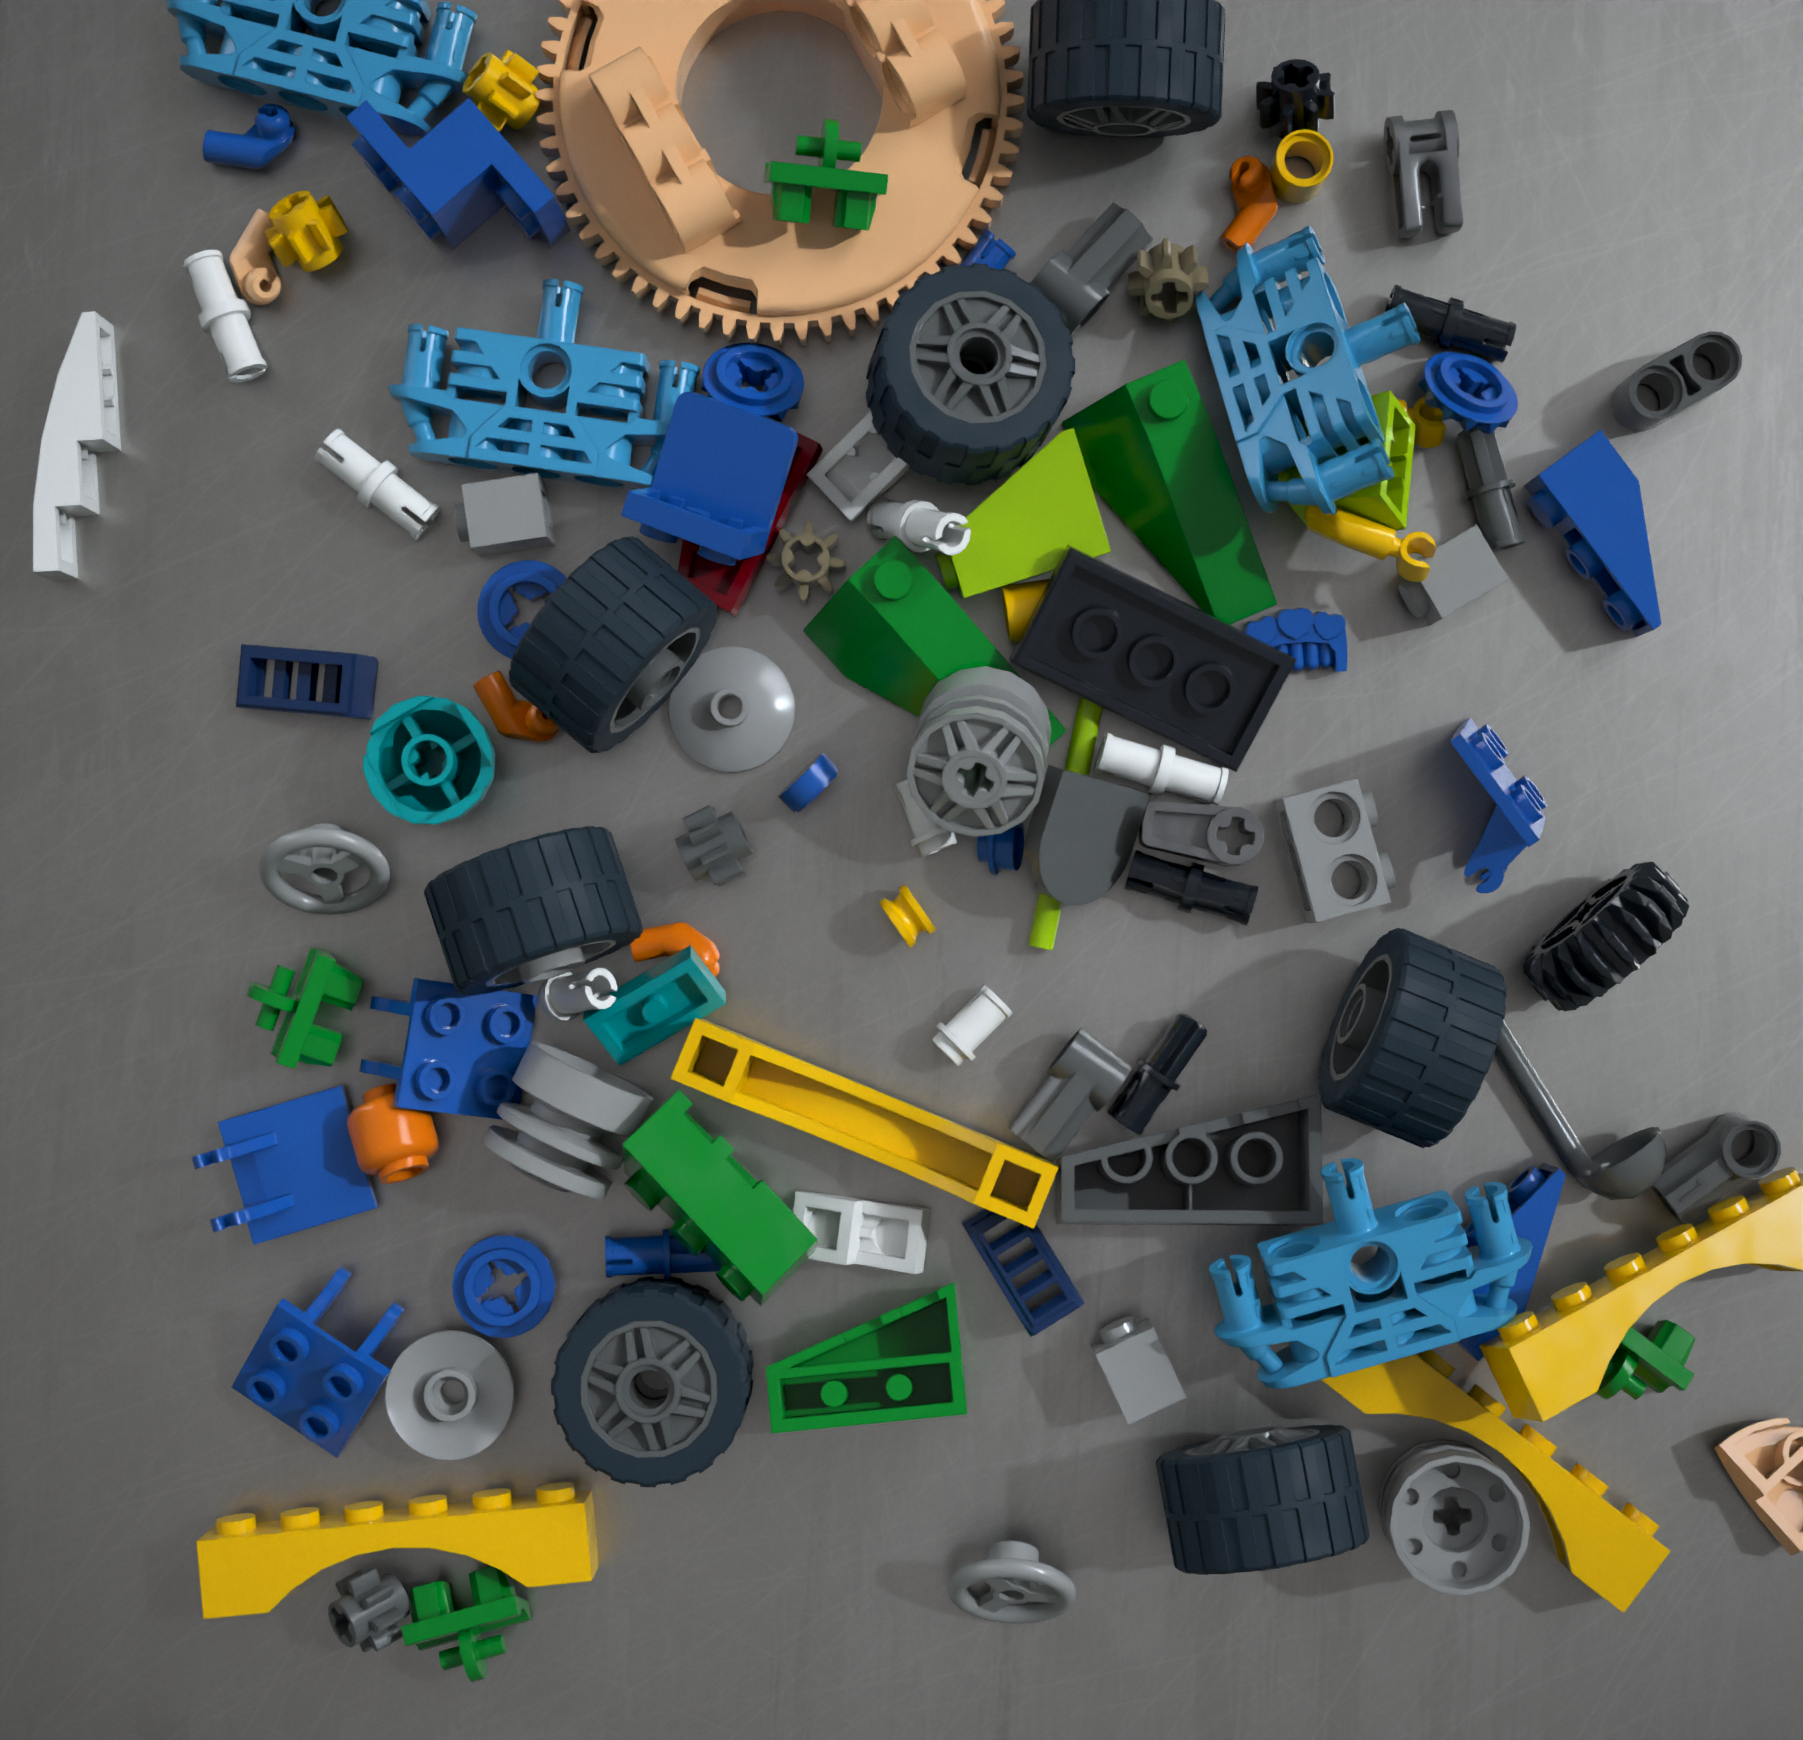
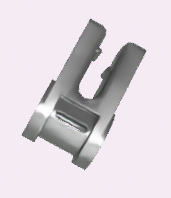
M1453 110L1437 111L1435 118L1404 121L1402 115L1387 117L1384 124V154L1391 177L1398 238L1415 237L1420 234L1424 226L1423 212L1426 210V206L1422 205L1420 171L1427 172L1430 178L1432 200L1429 204L1434 207L1438 233L1447 234L1460 231L1463 226V212L1458 166L1459 131L1455 113Z
M1151 801L1146 806L1139 829V843L1144 848L1226 867L1239 866L1253 860L1261 851L1265 841L1264 828L1260 819L1251 811L1241 807ZM1232 820L1239 822L1238 829L1240 833L1249 835L1248 844L1237 847L1234 855L1227 853L1226 842L1217 840V831L1228 828Z

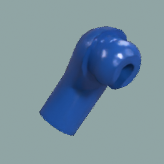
M278 104L263 105L258 109V115L254 119L255 124L243 135L207 130L203 141L204 160L209 163L251 169L265 167L285 150L293 140L295 126L290 121L288 111Z

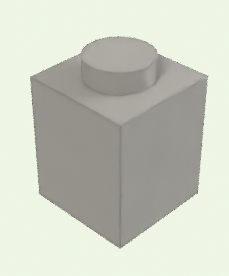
M538 473L461 484L464 503L454 505L458 536L461 542L469 541L470 548L480 557L555 546L546 483Z
M1476 524L1438 546L1432 558L1421 556L1416 559L1424 561L1430 566L1428 577L1420 582H1410L1401 576L1404 582L1399 585V591L1411 613L1417 618L1424 615L1430 626L1509 579Z
M1127 1316L1114 1321L1099 1331L1101 1340L1090 1344L1128 1425L1187 1398L1160 1339L1148 1318L1136 1322L1134 1316Z

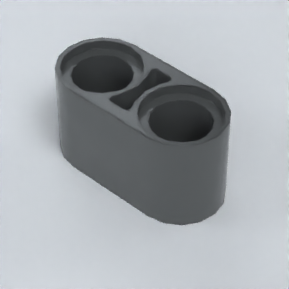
M1709 331L1699 334L1645 364L1617 386L1612 396V409L1615 418L1622 426L1632 431L1643 432L1657 427L1709 398L1737 377L1742 365V355L1738 344L1732 337L1722 332ZM1694 353L1703 354L1712 361L1715 368L1713 380H1706L1700 377L1694 370L1692 364ZM1638 384H1647L1656 390L1660 398V408L1658 411H1650L1639 402L1637 397Z

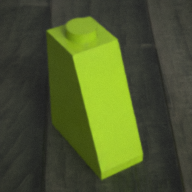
M1074 428L1061 431L966 517L968 521L962 526L957 525L964 528L968 527L971 530L970 541L962 552L956 555H947L939 552L935 554L945 589L950 590L957 587L960 599H964L1055 570L1067 544L1093 557L1110 553V545Z

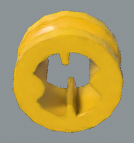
M903 884L898 888L899 894L895 899L888 900L884 897L879 901V904L911 948L917 944L916 937L919 933L927 932L931 934L936 931V928L907 886Z

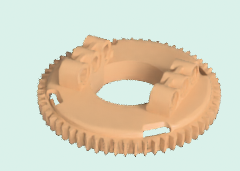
M558 0L562 11L568 14V18L549 17L548 19L551 31L561 39L560 41H542L541 48L544 55L548 59L555 61V64L537 66V69L539 70L540 80L545 84L553 86V88L535 91V97L541 100L539 104L541 108L550 109L553 112H546L537 116L536 121L543 133L556 134L540 141V147L546 157H561L546 166L547 173L553 181L568 180L554 190L557 199L562 205L577 202L565 213L570 225L575 227L589 222L579 234V238L584 246L588 248L603 242L594 255L600 266L604 267L617 259L619 260L612 272L614 280L619 285L635 275L636 278L631 291L636 299L640 301L652 289L655 290L652 305L658 314H662L672 301L677 303L675 318L681 326L685 325L693 311L699 313V329L704 335L708 334L715 319L722 321L724 338L728 342L732 341L737 326L741 325L746 326L749 342L754 345L758 342L761 328L771 329L776 347L782 346L785 329H795L800 345L806 346L809 335L808 328L819 326L820 333L825 342L829 343L832 341V323L842 321L849 336L853 337L856 335V316L865 314L873 328H877L880 325L879 306L886 304L891 311L897 298L903 291H908L913 287L916 280L927 273L931 275L941 271L938 266L941 262L947 266L955 264L959 266L962 263V259L955 249L956 245L970 251L978 242V239L969 229L970 226L980 230H989L992 218L981 207L999 210L1003 203V195L991 185L1008 187L1011 183L1013 172L999 163H1015L1017 160L1019 147L1005 140L1020 138L1022 136L1023 122L1006 116L1022 113L1025 97L1014 93H1007L1021 88L1024 74L1018 70H1006V68L1018 63L1020 48L1010 45L1001 46L1011 40L1014 33L1013 22L994 23L1005 12L1006 3L1004 0H989L987 2L985 0ZM787 11L820 18L846 33L883 99L879 122L869 145L862 153L860 162H855L847 169L888 174L886 195L877 196L876 208L869 230L832 227L836 191L812 189L809 224L775 221L772 217L770 194H762L740 188L716 174L706 149L701 148L682 113L681 101L684 85L694 61L703 48L721 31L753 15ZM597 16L598 21L589 43L585 66L582 70L578 71L587 35ZM986 117L992 118L991 130L982 129L977 157L970 173L969 181L964 179L962 171L971 148L975 125ZM700 277H704L727 286L750 290L757 298V314H751V301L725 296L699 287L695 298L690 295L689 284Z

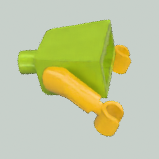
M1390 390L1371 395L1385 438V443L1382 444L1391 463L1387 466H1391L1393 469L1394 478L1334 501L1336 506L1335 515L1324 514L1315 505H1292L1289 501L1288 504L1313 533L1380 560H1384L1387 555L1397 558L1396 569L1398 573L1410 582H1420L1428 577L1430 566L1424 561L1412 559L1408 554L1418 553L1424 557L1432 558L1436 549L1433 538L1425 532L1418 531L1409 533L1403 539L1395 537L1396 531L1406 529L1414 444L1423 448L1439 446L1444 440L1446 425L1442 422L1443 412L1438 408L1428 406L1425 403L1426 397L1418 400L1413 408H1409L1405 400L1396 399ZM1304 421L1303 423L1305 426L1307 436H1310L1306 422ZM1367 436L1360 438L1362 446L1370 443ZM1345 446L1338 448L1340 456L1348 453ZM1297 466L1278 474V481L1302 478Z

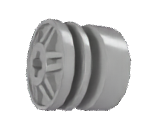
M987 666L958 670L935 685L923 701L906 771L911 796L927 818L950 832L973 837L1001 834L1027 818L1039 803L1045 779L1047 754L1052 731L1047 706L1034 687L1012 672ZM975 762L981 763L979 768L973 767Z
M531 1041L512 1080L525 1093L535 1098L531 1107L517 1103L502 1102L497 1110L498 1115L520 1131L517 1132L506 1127L492 1125L488 1128L482 1142L488 1149L507 1160L519 1173L538 1183L561 1192H574L590 1198L603 1200L607 1196L613 1182L589 1164L592 1163L604 1168L618 1170L621 1167L623 1158L612 1147L601 1141L605 1132L622 1137H630L640 1127L653 1097L631 1082L587 1060L548 1044Z
M1439 1439L1415 1445L1393 1462L1381 1483L1378 1512L1386 1538L1413 1578L1437 1592L1468 1596L1492 1590L1514 1573L1527 1551L1530 1520L1523 1495L1507 1474L1488 1455L1468 1443ZM1452 1496L1463 1510L1453 1512L1451 1517L1452 1523L1444 1524L1433 1511L1443 1509L1445 1498Z

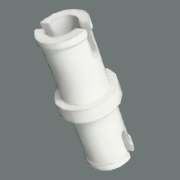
M214 249L204 250L185 259L184 265H182L202 310L198 320L202 330L213 337L226 369L228 381L231 383H242L252 380L266 371L267 364L261 356L248 324V320L251 318L250 309L245 300L238 299L224 265L222 253Z
M339 428L325 439L323 443L329 447L326 450L320 447L314 456V461L319 465L322 464L358 492L356 500L367 508L373 505L409 532L410 536L415 540L419 539L431 525L427 521L429 519L434 521L441 508L436 504H432L397 476L398 468L388 460L381 464L345 436V433Z
M883 498L872 504L868 511L867 525L882 527L871 529L872 535L885 540H891L896 536L909 551L922 553L933 549L940 551L942 554L956 555L962 552L970 541V528L954 525L962 526L968 521L964 516L953 512H941L930 502L912 500L904 504L893 499Z
M1111 733L1104 735L1094 769L1095 772L1100 774L1103 772L1148 786V793L1162 796L1163 792L1166 791L1215 806L1220 804L1229 774L1228 768H1219L1175 755L1176 750L1174 747L1162 744L1158 750L1115 737Z

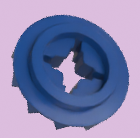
M737 343L717 350L708 358L703 368L701 390L707 392L709 397L782 422L788 410L799 408L804 390V377L796 362L784 352L764 344ZM742 381L747 382L751 387L742 389ZM763 385V392H758L754 387Z
M1458 352L1438 353L1426 362L1418 382L1423 392L1427 393L1425 403L1430 407L1440 409L1443 412V420L1453 419L1459 422L1462 429L1466 432L1474 426L1486 434H1491L1497 427L1506 428L1518 408L1517 395L1510 382L1493 365L1473 355Z
M534 560L513 562L496 571L484 585L477 608L479 626L488 643L499 653L512 659L513 654H515L518 648V643L531 624L525 622L519 627L515 625L508 630L515 623L514 619L520 613L519 608L515 604L517 601L511 593L516 590L521 597L525 596L529 601L535 602L539 598L544 599L549 594L552 595L567 579L565 575L549 564Z
M509 1234L480 1240L469 1248L456 1266L452 1283L454 1302L462 1318L480 1333L497 1338H510L522 1335L538 1325L549 1312L556 1289L550 1259L544 1256L532 1241ZM491 1261L494 1262L497 1269L501 1268L506 1276L526 1271L528 1276L524 1277L521 1280L522 1283L514 1289L517 1297L515 1302L519 1310H517L513 1301L509 1302L505 1295H499L495 1298L490 1296L485 1300L482 1299L481 1295L485 1294L496 1281L493 1273L495 1268Z

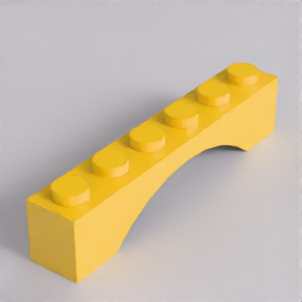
M695 1018L670 1078L730 1104L847 1148L1033 1229L1059 1168L1055 1163L705 1019Z
M1789 1167L1765 1176L1758 1182L1761 1190L1747 1198L1743 1195H1738L1716 1203L1707 1210L1710 1218L1695 1227L1692 1224L1680 1225L1662 1233L1656 1238L1659 1247L1642 1256L1637 1252L1611 1261L1603 1268L1606 1273L1605 1277L1590 1285L1587 1282L1569 1285L1550 1297L1553 1305L1536 1315L1533 1311L1517 1314L1510 1323L1498 1328L1497 1330L1500 1335L1480 1345V1348L1514 1418L1544 1422L1597 1392L1609 1361L1629 1328L1656 1300L1684 1281L1713 1269L1740 1264L1772 1271L1803 1272V1173H1797L1795 1167Z
M1432 1350L1333 1378L1321 1379L1365 1414L1398 1413L1434 1419L1466 1431L1496 1449L1514 1466L1534 1494L1548 1525L1556 1559L1573 1575L1623 1613L1671 1552L1653 1537L1660 1527L1658 1524L1629 1502L1625 1504L1621 1511L1602 1498V1495L1609 1488L1605 1483L1579 1463H1576L1570 1472L1550 1458L1558 1448L1527 1423H1525L1519 1433L1500 1419V1416L1506 1410L1505 1406L1476 1384L1468 1393L1448 1379L1455 1368Z
M571 1482L545 1484L536 1488V1495L511 1497V1490L506 1488L488 1489L472 1494V1501L450 1504H447L446 1495H426L410 1499L408 1501V1508L384 1510L382 1501H365L345 1506L344 1514L320 1516L319 1508L303 1507L280 1513V1520L256 1522L255 1514L252 1513L234 1514L218 1518L216 1526L212 1527L196 1541L203 1619L268 1613L292 1589L322 1569L356 1555L391 1548H432L466 1555L500 1569L526 1587L592 1581L599 1567L592 1490L575 1491V1485Z

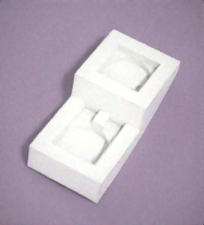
M805 1191L795 1192L793 1213L818 1239L815 1252L808 1259L841 1265L860 1264L910 1274L923 1273L931 1209Z

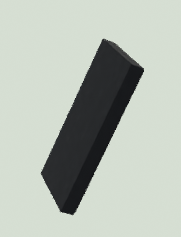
M1067 544L1009 658L1011 663L1237 772L1297 660L1292 655Z

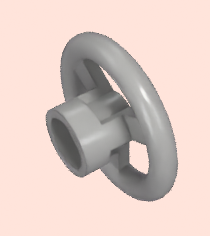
M329 823L316 824L306 829L289 832L277 838L265 849L259 863L261 880L266 889L276 899L292 908L314 914H345L363 909L375 902L385 892L390 879L387 860L375 845L361 836L350 833L339 825ZM301 850L300 855L293 854V852ZM366 864L370 870V879L367 884L354 892L344 894L340 884L344 879V874ZM279 871L305 877L308 882L319 887L321 895L310 894L291 886L282 878Z
M1002 1541L991 1545L988 1548L986 1560L973 1562L958 1569L949 1579L947 1586L950 1599L959 1609L972 1616L1000 1623L1023 1624L1046 1621L1067 1612L1076 1599V1588L1072 1580L1062 1571L1039 1562V1551L1036 1547L1019 1541ZM985 1581L991 1586L989 1593L978 1597L967 1590L970 1585ZM1027 1601L1035 1602V1603L1019 1604V1603H1024V1602H1027Z

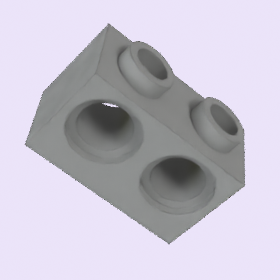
M1358 778L1274 801L1307 923H1318L1391 903L1388 889L1396 886L1394 870L1385 850L1377 852L1371 827L1378 826L1379 824L1377 808L1370 790L1365 789L1361 791ZM1323 801L1335 803L1344 814V826L1335 837L1324 835L1315 824V811ZM1342 862L1353 865L1361 876L1360 889L1350 899L1339 896L1333 889L1331 882L1334 869Z

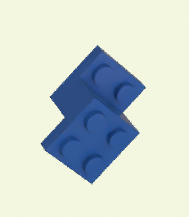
M470 98L465 100L410 149L367 100L347 116V119L359 135V138L351 144L365 161L364 164L389 193L398 186L400 187L394 192L395 196L407 209L408 215L431 241L441 234L455 249L505 205L507 206L505 208L507 213L529 238L539 232L553 247L571 231L553 193Z

